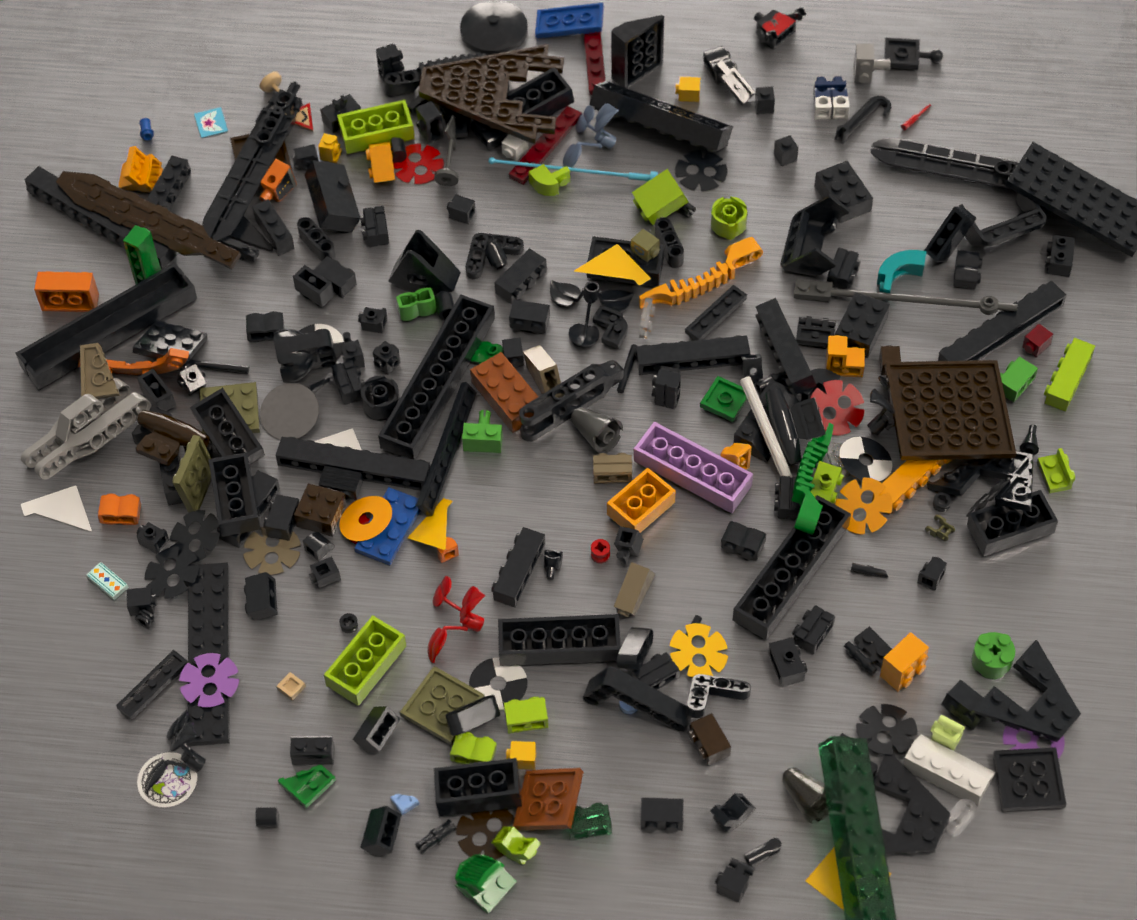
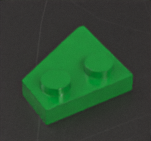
M320 764L311 767L309 770L297 772L295 776L286 779L282 777L278 780V783L307 809L336 781V777Z

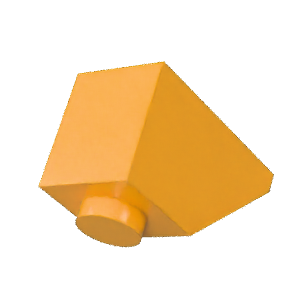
M734 443L722 450L721 457L747 470L750 468L752 447L749 444Z

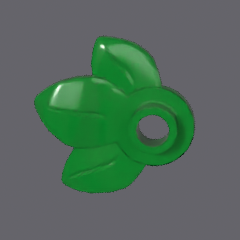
M483 341L472 357L471 362L481 364L496 354L503 353V348L500 344Z

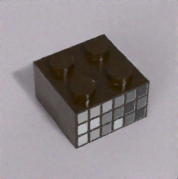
M308 483L294 513L296 527L333 537L346 508L345 494Z

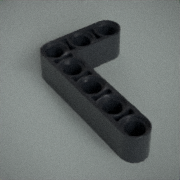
M607 667L588 682L583 700L590 705H600L613 696L676 731L685 732L688 729L691 717L686 713V705L618 668Z

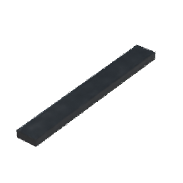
M461 382L416 505L427 517L433 516L462 436L464 423L467 422L477 394L467 382Z

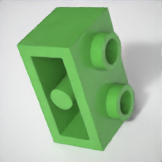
M1020 356L1015 362L1011 361L1004 374L1000 373L1004 395L1012 402H1015L1035 380L1038 370L1036 366Z

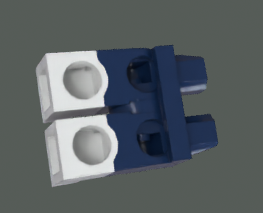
M835 76L832 81H826L825 77H817L814 84L815 120L830 119L831 109L832 119H848L850 108L846 81H843L841 76Z

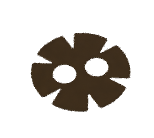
M493 810L492 814H490V811L470 813L474 820L464 815L461 816L456 827V835L468 836L458 841L460 848L465 854L471 857L475 854L480 855L482 850H484L485 856L492 857L495 860L505 856L491 843L500 830L496 832L490 831L487 823L490 819L497 818L501 821L502 827L512 825L515 818L509 810ZM475 833H484L487 836V842L482 846L475 845L472 841Z

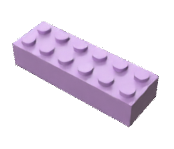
M653 422L634 448V462L646 468L648 467L651 471L730 513L735 511L752 487L753 473L656 422Z

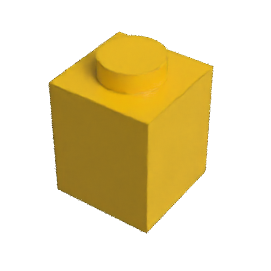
M700 77L679 78V84H676L675 94H679L678 101L699 102Z
M511 741L510 749L506 750V759L517 758L519 769L535 770L536 742Z

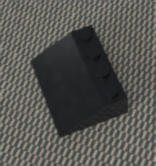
M663 15L624 22L611 31V79L618 85L628 88L663 65Z

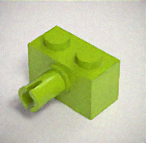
M819 461L812 484L815 486L810 491L813 496L816 497L818 495L835 504L838 493L835 491L838 485H842L844 479L842 468Z

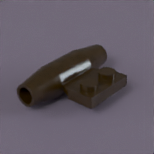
M142 410L138 415V424L152 433L145 435L135 448L136 452L166 466H169L179 454L180 445L187 447L193 435L200 436L206 448L209 444V436L192 425L176 418L148 410Z

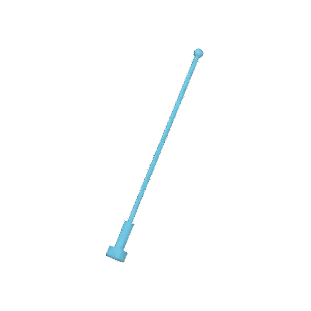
M493 157L489 158L488 160L490 164L501 163L528 167H539L543 165L534 163L497 160ZM545 165L547 169L559 170L563 168L561 166ZM568 167L570 171L629 177L631 180L649 181L658 175L657 171H651L650 174L633 172L625 174Z

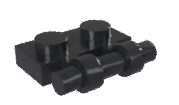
M807 316L806 318L799 317L798 324L802 325H798L797 343L827 348L828 336H834L835 329L831 328H835L836 321H830L829 318H823V320L813 319L812 316Z
M870 626L854 638V642L857 645L854 646L850 641L844 645L849 651L848 654L852 658L855 657L861 663L860 666L865 671L868 670L871 675L877 671L874 664L882 668L883 658L892 650ZM864 651L870 658H866L861 652Z

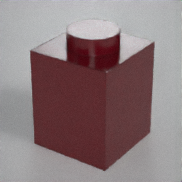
M1038 324L1024 337L1022 347L1027 353L1037 358L1051 345L1054 334L1041 324Z

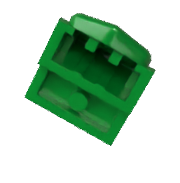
M475 854L459 864L455 875L457 883L454 886L469 900L475 901L488 914L517 881L504 869L505 865L502 862L483 854Z

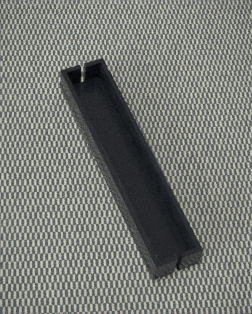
M173 263L16 352L18 362L33 384L40 390L78 368L80 345L99 343L103 353L153 325L155 321H160L197 299L195 287L187 276H184L178 265Z

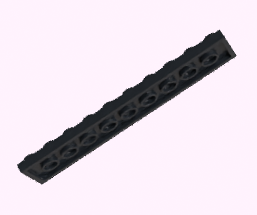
M228 562L200 564L194 583L188 582V663L196 668L198 666L194 658L202 654H220L218 665L225 658H229ZM206 665L201 670L204 677H212L216 672L215 667L212 665ZM207 683L203 687V692L206 695H213L217 691V686L214 683ZM220 692L224 703L213 707L198 706L200 695L192 703L188 701V722L191 721L194 724V729L197 733V737L187 742L188 746L230 743L229 696Z

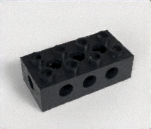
M592 236L587 262L618 244L651 278L642 285L659 286L665 245H659L660 251L658 255L646 262L631 251V241ZM587 273V278L637 284L631 279Z

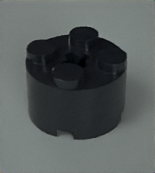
M382 375L369 378L363 388H361L363 409L372 420L389 418L400 399L397 383L393 379L390 380Z

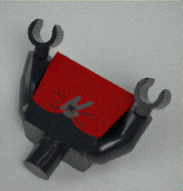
M797 8L790 14L780 13L776 10H771L766 15L757 12L754 20L757 22L756 34L759 42L768 44L773 50L795 33L796 21H801L803 19L802 16L806 15L804 8Z

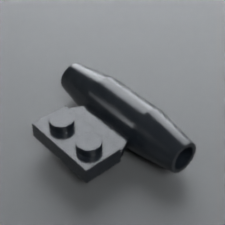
M780 388L765 393L768 417L788 466L801 463L799 439L810 440L826 435L816 399L814 397L798 402L790 409Z

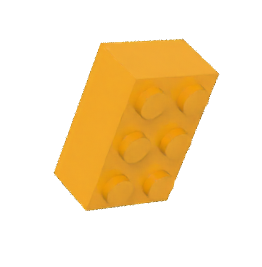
M647 467L607 502V515L619 526L635 529L641 533L675 503L676 490Z

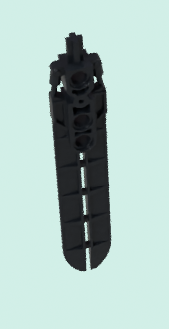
M296 81L290 83L287 91L280 89L279 92H274L268 101V105L259 113L255 126L204 216L202 226L210 238L217 227L218 229L213 237L216 241L228 237L235 231L257 192L262 178L270 168L286 136H289L296 122V115L300 112L303 105L302 99L296 96L301 87Z
M899 138L878 140L871 145V147L878 149L870 148L871 154L887 165L1008 188L1005 186V183L1019 163V161Z

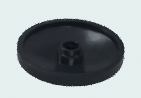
M486 1L471 7L463 15L460 23V32L463 42L471 50L481 54L492 55L517 49L527 37L528 23L524 13L515 5L504 1Z

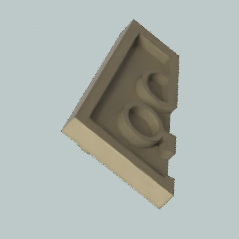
M99 343L80 345L81 397L85 394H91L97 399L120 396L101 345Z

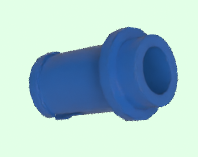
M142 118L139 122L141 127L140 136L144 140H151L154 136V131L151 129V121L148 118Z

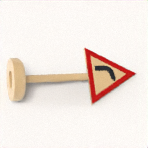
M278 72L269 73L260 82V89L265 93L274 90L279 92L278 86L282 81L281 75ZM309 102L302 106L300 112L297 113L295 125L313 131Z

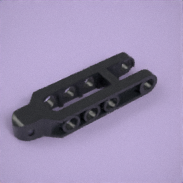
M615 360L602 364H591L523 406L519 411L520 421L523 424L520 428L522 439L528 442L535 441L569 420L575 409L579 407L588 408L604 398L611 387L622 381L624 369ZM589 374L595 376L593 379L586 378V376ZM572 384L580 385L577 389H573L570 386ZM592 391L595 395L587 396L586 393ZM558 393H562L565 395L563 398L555 397V395ZM579 401L580 404L574 406L571 404V402ZM559 410L564 411L565 414L560 415V411H559ZM530 412L534 416L527 418L524 414ZM528 429H532L535 431L533 434L525 433V431Z

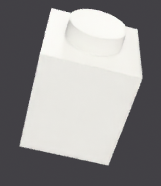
M510 134L502 142V154L515 161H518L529 148V142Z

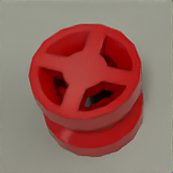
M597 539L592 542V560L599 564L606 563L609 560L610 544L606 540Z

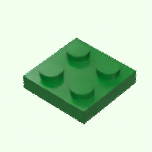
M717 376L700 402V407L734 422L748 399L742 386Z

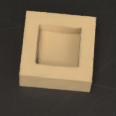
M290 672L277 685V690L293 701L306 685Z

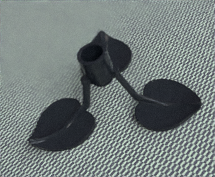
M552 280L550 284V294L556 304L569 307L573 302H579L582 296L588 303L585 325L574 324L569 329V338L575 344L582 347L594 345L600 335L597 327L588 326L592 303L599 298L600 303L605 304V307L623 312L629 307L634 297L633 292L623 290H606L601 293L598 283L593 281L587 282L585 288H582V292L576 285L570 283H560Z
M879 376L880 383L888 390L887 379ZM873 389L870 393V403L878 404L883 409L867 426L874 434L879 435L884 429L889 430L895 426L894 423L888 424L890 419L884 414L886 410L894 414L895 409L891 405L890 399L887 401L878 390Z
M187 710L173 722L166 736L168 740H171L174 736L176 738L170 747L171 752L176 751L178 748H182L185 751L180 758L183 762L160 760L147 776L145 782V793L147 795L149 790L162 777L168 765L179 766L183 769L188 767L197 773L206 762L204 757L186 744L197 737L194 724L191 721L186 724L189 715Z

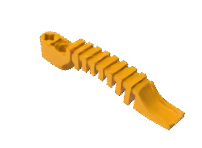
M748 237L731 244L724 252L727 256L726 262L723 264L720 261L716 262V269L714 267L710 268V275L707 271L704 272L703 280L698 275L696 276L695 283L691 277L688 279L687 286L684 280L681 279L679 280V288L674 279L670 280V290L665 283L640 295L639 307L643 309L657 303L670 306L673 304L680 305L682 301L688 302L689 298L695 299L699 294L702 296L705 294V291L710 292L713 290V287L718 288L721 283L723 285L726 284L728 277L730 280L735 279V269L759 259L763 255V250L753 237Z

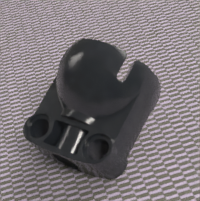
M281 329L273 333L277 360L281 364L280 373L283 383L297 382L303 379L312 369L330 368L337 363L333 339L328 329H318L305 334L294 329Z

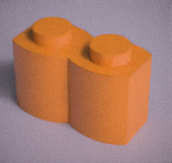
M112 493L102 495L98 511L99 522L110 525L139 524L141 511L140 497L133 494L117 496Z

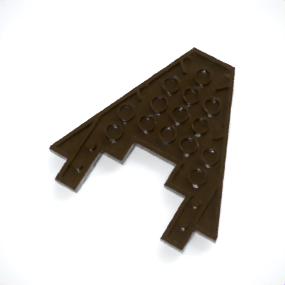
M546 44L423 67L419 97L486 124L490 128L498 129L531 144H535L537 133L555 134L556 117L522 114L523 101L506 100L509 81L527 82L528 71L546 72L554 67L560 74H563L564 57L548 56L549 45Z

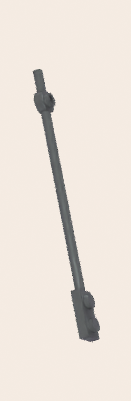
M796 279L794 298L831 301V296L853 297L855 292L877 300L980 308V311L985 315H993L998 310L1017 312L1018 304L999 303L993 296H985L980 301L834 289L833 282Z

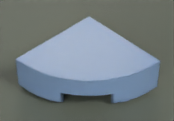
M396 794L390 797L402 815L420 805L414 796Z

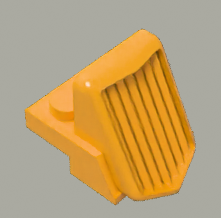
M136 146L129 147L127 162L122 165L118 187L123 190L151 192L163 171L162 163L152 154L145 155Z

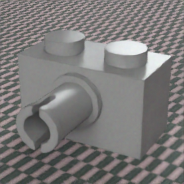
M856 44L853 66L854 83H871L874 70L890 71V59L878 60L874 58V44Z

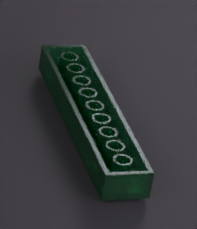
M831 736L819 743L818 747L845 919L897 920L867 739Z

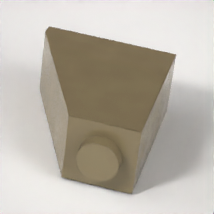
M540 345L523 351L526 367L542 395L561 383L557 364ZM562 393L555 395L556 398L564 396Z
M631 562L613 606L619 609L617 613L629 617V614L636 615L656 575L653 571Z

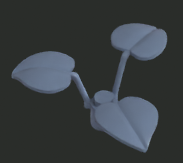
M608 103L604 104L596 116L595 127L590 125V122L594 117V108L590 105L586 106L577 121L576 131L582 133L588 126L597 133L595 136L597 143L577 142L576 145L571 144L564 155L563 167L573 168L580 157L581 146H595L599 148L604 146L611 149L615 145L616 136L606 132L603 128L619 111Z

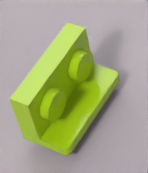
M1059 448L1054 455L1037 459L1038 467L1049 494L1072 488L1075 481V473L1070 469L1068 455L1064 454L1062 448Z

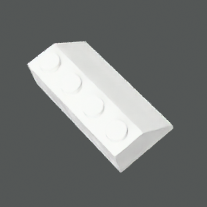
M922 734L913 742L903 762V765L912 774L978 807L996 772Z

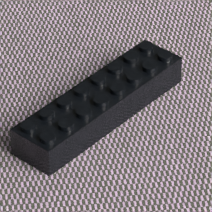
M609 81L594 86L589 104L599 111L604 104L608 103L619 110L614 117L619 118L621 116L626 118L627 122H638L644 128L657 129V132L660 134L674 135L673 138L683 141L685 139L690 141L689 143L693 146L701 145L706 147L705 149L710 152H716L727 147L733 126Z
M818 495L815 499L823 506L813 535L793 527L733 609L732 621L765 640L768 639L849 526L851 513Z

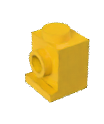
M323 134L318 145L320 160L337 164L343 151L340 148V144H338V138L334 135Z

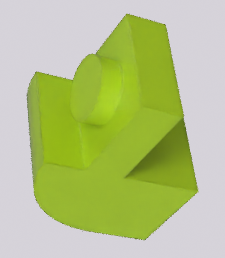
M544 164L529 171V183L536 192L544 196L558 195L559 187L565 186L570 182V170L567 166L553 173Z
M503 826L491 842L502 854L521 865H524L527 860L536 855L537 848L541 844L536 838H525L514 826Z

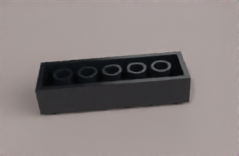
M619 614L498 619L500 666L617 661V656L621 649Z

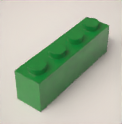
M135 225L124 238L123 243L136 285L161 271L151 232L147 228Z

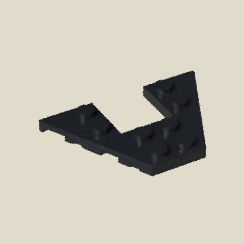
M1016 451L1015 458L978 459V461L972 464L965 463L955 468V470L945 473L943 478L935 482L928 481L927 488L955 496H962L980 475L1002 480L1010 477V481L995 497V503L1031 512L1033 454Z
M1035 640L1015 662L1013 668L1044 691L1036 703L1027 712L994 686L970 714L972 716L978 714L990 718L991 722H1000L1007 727L1017 730L1022 728L1033 732L1032 735L1046 737L1048 740L1058 742L1079 718L1081 713L1039 642Z
M885 754L872 782V788L908 801L907 809L896 833L856 819L840 852L841 859L849 856H892L893 853H935L950 820L951 813L893 754Z

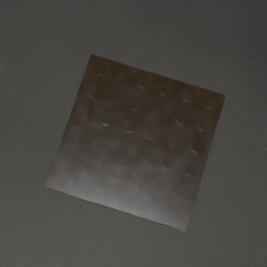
M997 360L885 363L884 367L890 402L895 409L893 419L900 460L997 459L1016 457L1017 453Z

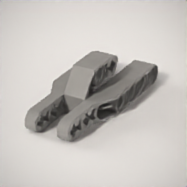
M114 378L120 396L97 399L91 394L83 395L60 412L59 419L49 433L27 448L21 455V461L29 468L35 467V473L44 480L49 479L72 461L96 452L136 422L142 410L149 411L151 404L137 392L130 394V387L119 378Z

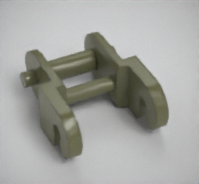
M935 515L934 519L936 521L939 519V523L942 526L936 530L931 526H926L925 530L927 532L930 530V535L933 537L938 536L942 540L948 541V535L950 532L954 533L955 528L946 522L947 519L940 515ZM943 528L947 529L945 533L941 532Z

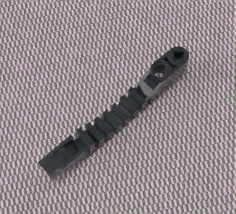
M477 52L476 55L468 53V56L461 54L460 57L455 55L452 58L444 57L443 60L438 58L433 62L432 60H427L425 65L423 62H419L417 69L388 73L385 76L384 92L390 96L413 93L420 86L423 67L486 56L487 54Z

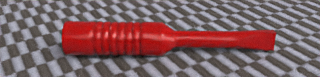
M931 104L927 105L919 113L912 115L901 125V128L907 130Z

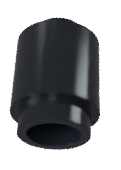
M492 242L486 245L484 253L491 267L498 270L508 264L506 254L500 243Z

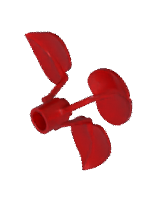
M444 576L441 584L437 587L433 596V605L439 607L444 601L460 611V623L463 626H443V628L438 627L434 631L428 643V656L434 664L447 639V630L467 631L471 629L479 632L484 624V618L471 611L486 595L477 587L472 586L462 600V607L460 608L446 597L452 585L451 579L448 576Z

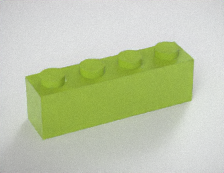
M1075 337L1071 344H1067L1064 351L1066 356L1065 358H1060L1057 365L1059 370L1058 372L1054 371L1050 380L1052 384L1051 386L1047 385L1045 389V404L1065 412L1067 411L1093 356L1095 345Z

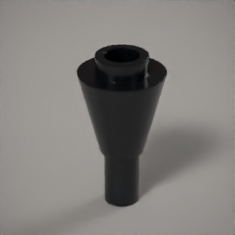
M1031 424L1029 426L1028 434L1020 445L1021 452L1033 455L1039 452L1036 425Z

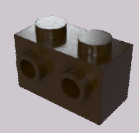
M712 713L690 723L689 738L692 743L697 744L699 756L702 760H706L708 766L731 756V745Z

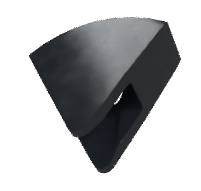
M416 230L397 259L388 282L413 293L422 288H432L433 294L436 295L440 291L453 292L461 272L423 231Z

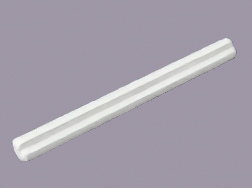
M748 376L741 379L740 383L780 477H793L751 377Z

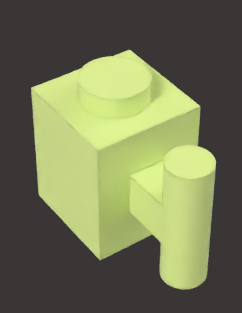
M941 715L938 721L934 722L930 730L933 732L931 740L954 751L963 736L965 727Z

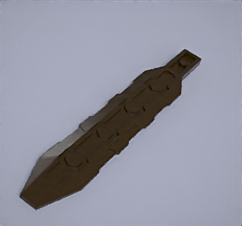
M62 171L56 180V183L75 204L91 212L95 211L110 218V221L133 229L135 225L147 228L151 232L153 240L168 246L169 249L183 256H204L231 270L241 257L239 251L211 239L201 224L188 218L184 219L170 212L167 208L140 198L139 195L131 191H125L95 174Z

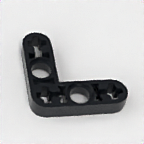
M489 233L475 234L472 238L466 262L467 277L470 279L481 277L486 259L484 253L486 245L500 241L503 243L501 246L505 254L520 255L524 251L523 240L513 236ZM480 240H483L481 242V247H478V243L480 242ZM476 253L482 255L480 258H473L472 256ZM474 265H476L475 271L472 272Z
M697 674L692 679L686 713L692 718L703 717L708 695L738 700L748 699L751 693V685L742 680Z

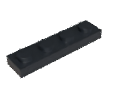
M732 285L685 328V333L694 340L704 339L747 299V294L735 285Z
M173 649L116 705L117 709L132 721L182 672L188 660Z

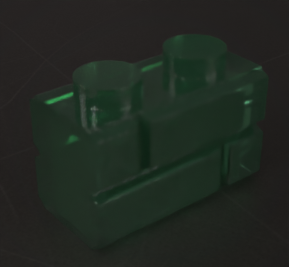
M594 803L591 807L586 808L576 806L572 827L569 829L570 840L612 834L608 804Z

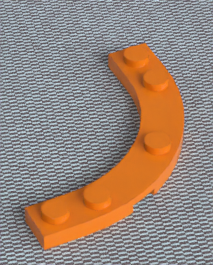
M170 348L163 357L158 358L154 362L139 361L128 364L125 361L107 360L112 374L143 375L151 369H154L157 374L178 370L188 359L189 351Z

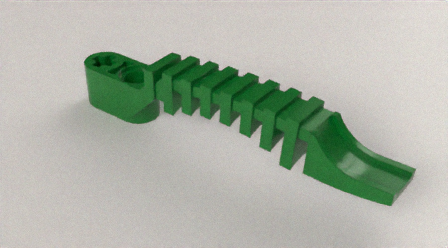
M831 423L828 424L826 435L812 438V441L808 442L799 465L792 492L794 495L791 501L797 502L801 506L794 529L811 535L814 533L823 505L819 504L810 492L815 486L810 483L814 478L810 475L813 474V468L817 469L819 461L824 462V456L828 452L827 448L833 433V424Z

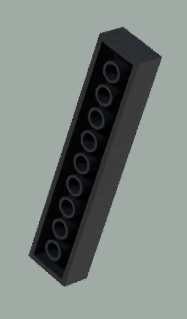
M460 294L378 435L381 449L407 457L408 459H416L469 366L472 357L494 322L495 312L493 305Z

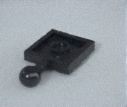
M885 37L884 60L890 59V68L918 70L919 58L930 59L932 62L938 63L943 59V53L939 49H934L931 52L919 51L920 40Z

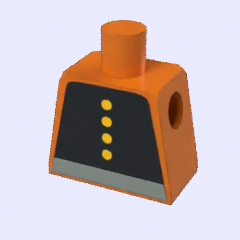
M278 159L274 160L261 180L264 192L259 198L262 202L265 200L270 201L271 199L281 202L297 185L289 165Z

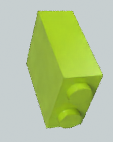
M668 169L632 192L635 197L633 200L634 204L638 209L641 208L643 210L640 214L646 222L649 220L653 226L658 218L669 216L689 202Z

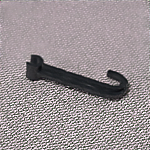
M884 96L870 98L844 125L837 127L835 140L842 136L841 144L845 143L848 136L881 104L886 106L883 116H887L891 111V102Z

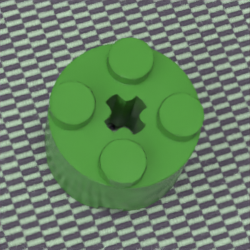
M988 632L978 637L971 662L973 668L982 674L981 676L987 679H999L1010 671L1015 657V646L1011 641V637L998 632Z

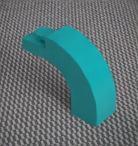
M904 250L889 256L879 269L877 285H880L879 292L890 293L893 281L902 275L923 276L927 251Z

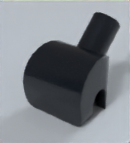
M544 551V568H547L546 578L554 579L555 569H560L563 559L562 551Z

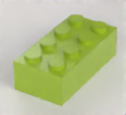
M405 100L337 115L339 130L347 154L369 149L368 144L390 142L391 145L392 138H402L404 141L415 139L414 126Z
M372 615L325 672L326 686L359 706L407 647L405 635Z

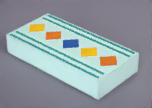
M102 562L86 574L91 582L113 600L129 588L127 583Z

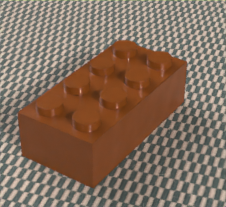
M500 352L470 369L471 383L509 430L514 433L523 425L520 421V409L538 398V395L504 354ZM528 412L525 413L524 416L530 418L534 416V414Z

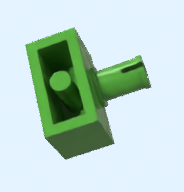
M484 410L479 411L478 424L464 423L462 435L463 451L501 453L503 441L502 425L490 424V411L486 410L485 417Z

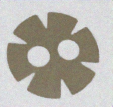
M261 527L263 537L256 532L249 535L244 548L253 549L254 551L246 552L243 556L251 569L261 563L258 573L267 572L270 575L282 573L284 570L281 562L291 568L300 556L299 551L290 550L291 548L301 546L300 540L294 532L291 535L290 541L279 539V544L275 547L266 545L268 537L263 527ZM275 552L278 555V561L274 564H268L265 561L267 553Z

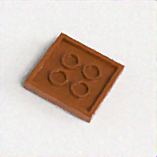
M581 768L526 770L521 790L522 807H517L513 826L517 830L571 829L584 771Z

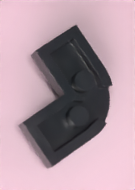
M600 305L593 317V323L607 328L601 338V343L618 349L628 332L627 322L623 318L622 313Z

